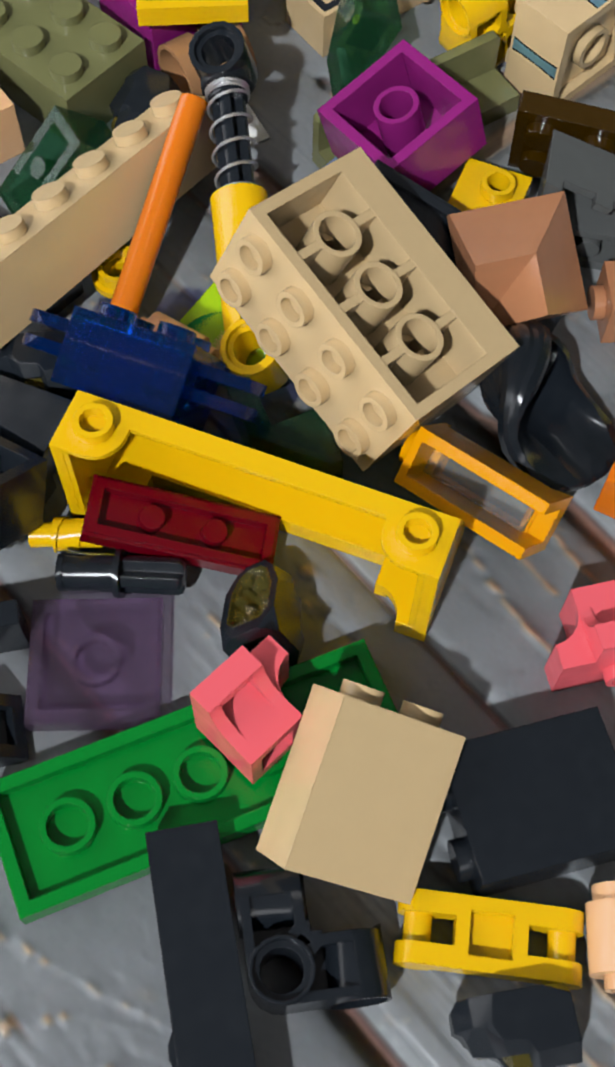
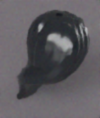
M536 320L507 325L505 327L520 347L479 383L484 404L498 420V438L502 452L513 466L552 489L576 491L590 486L604 477L614 464L615 427L612 421L584 389L576 377L571 354L564 343L557 336L550 333L548 327Z

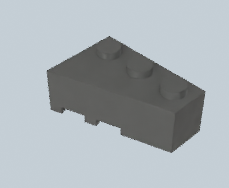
M554 129L537 196L565 191L579 265L584 268L601 270L604 261H615V154Z

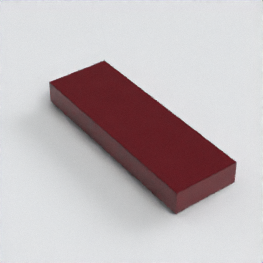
M94 474L79 541L114 549H124V551L146 556L180 557L187 565L239 575L247 567L260 561L266 560L272 564L274 563L281 517Z

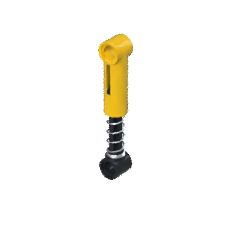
M225 21L212 22L200 28L189 43L188 52L191 63L200 78L202 94L208 103L206 108L207 115L214 122L209 130L210 139L216 144L211 157L212 162L219 168V171L214 178V183L218 190L213 192L210 202L217 263L248 209L268 198V192L262 186L257 185L254 180V171L259 165L252 160L251 148L256 144V140L249 136L248 125L253 121V116L246 111V104L251 98L250 94L258 83L259 72L241 31L234 24ZM221 298L224 334L220 341V354L223 363L246 390L256 394H268L278 390L287 382L289 377L276 360L267 354L259 363L246 365L249 354L261 347L256 340L254 332L236 309L227 305Z

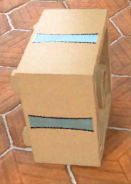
M516 0L514 7L516 15L511 42L505 55L506 68L504 78L519 93L522 94L523 90L569 100L615 66V0Z

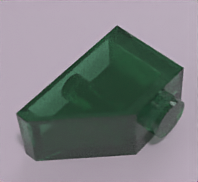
M55 105L0 186V196L11 214L16 213L32 200L31 195L37 188L58 180L73 168L72 163L77 157L88 151L96 150L113 137L106 123Z

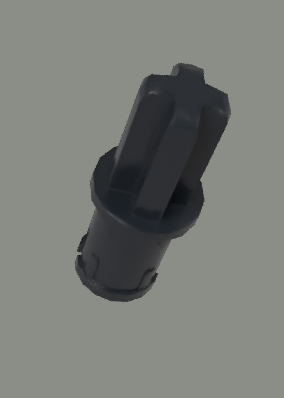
M116 549L115 554L61 550V554H58L56 560L55 582L58 591L109 592L116 599H124L126 593L180 595L184 593L187 584V565L180 557L129 555L128 551H124V549Z

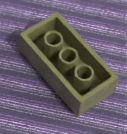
M0 0L1 89L10 100L75 148L114 118L109 105L124 84L126 77L133 70L144 65L148 66L145 40L87 0Z

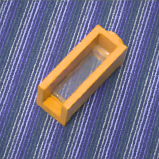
M447 423L420 426L417 431L408 436L399 453V461L402 464L394 479L395 483L443 513L462 519L465 522L464 526L518 560L545 550L574 496L550 488L451 429V425Z

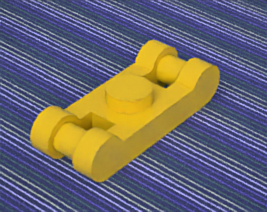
M421 888L415 889L410 905L398 902L397 912L404 916L402 939L394 941L392 964L397 967L424 971L437 970L538 985L565 983L569 990L582 989L583 965L575 962L576 938L584 936V912L580 910ZM433 919L453 920L452 945L431 942ZM529 931L541 932L547 935L546 957L528 955Z

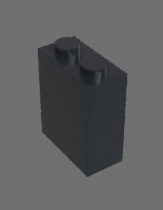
M598 706L469 739L464 742L441 814L447 812L455 839L447 841L448 854L454 874L459 883L469 881L473 895L485 897L615 861V751Z

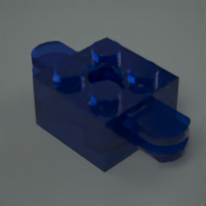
M100 301L97 312L75 305L70 320L36 308L32 309L29 318L31 322L65 334L62 344L27 332L24 333L21 342L24 346L58 357L50 381L202 432L210 409L255 423L258 410L216 396L215 394L219 385L263 399L267 386L223 371L225 367L223 361L209 353L212 343L197 338L195 332L163 321L159 322L155 332L153 331L155 325L137 318L136 313Z

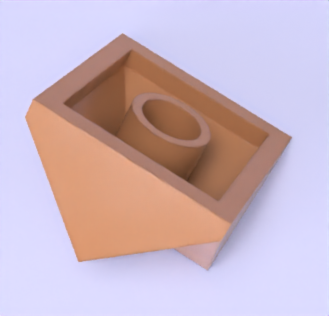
M565 191L446 216L458 270L504 327L531 320L539 321L588 310Z

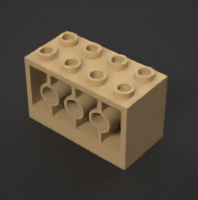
M361 147L249 208L210 275L223 301L236 309L254 332L261 349L268 356L276 360L294 383L296 392L301 400L308 406L313 407L334 434L338 447L346 455L352 457L363 472L405 442L408 436L417 431L420 426L428 425L461 401L520 347Z

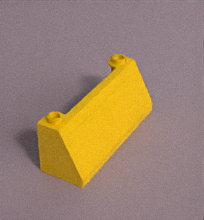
M77 390L49 442V447L73 518L85 517L94 474L280 516L279 530L382 565L375 583L374 593L383 597L388 596L392 601L396 611L394 632L424 642L464 533L465 522L462 519Z

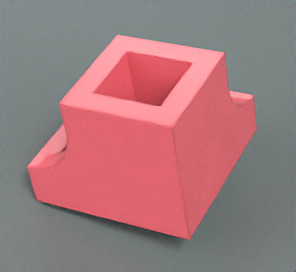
M615 580L573 588L570 590L559 613L566 640L555 644L544 666L551 692L599 681H605L607 687H615Z
M270 635L251 652L242 645L189 693L196 728L252 784L260 779L291 749L302 718V714L281 692L283 684L289 678V653Z

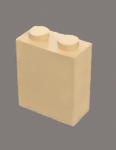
M343 679L340 690L337 692L313 683L256 850L285 870L410 905L466 737L440 728L444 714L405 700L402 702L399 713L380 707L385 693L365 685Z

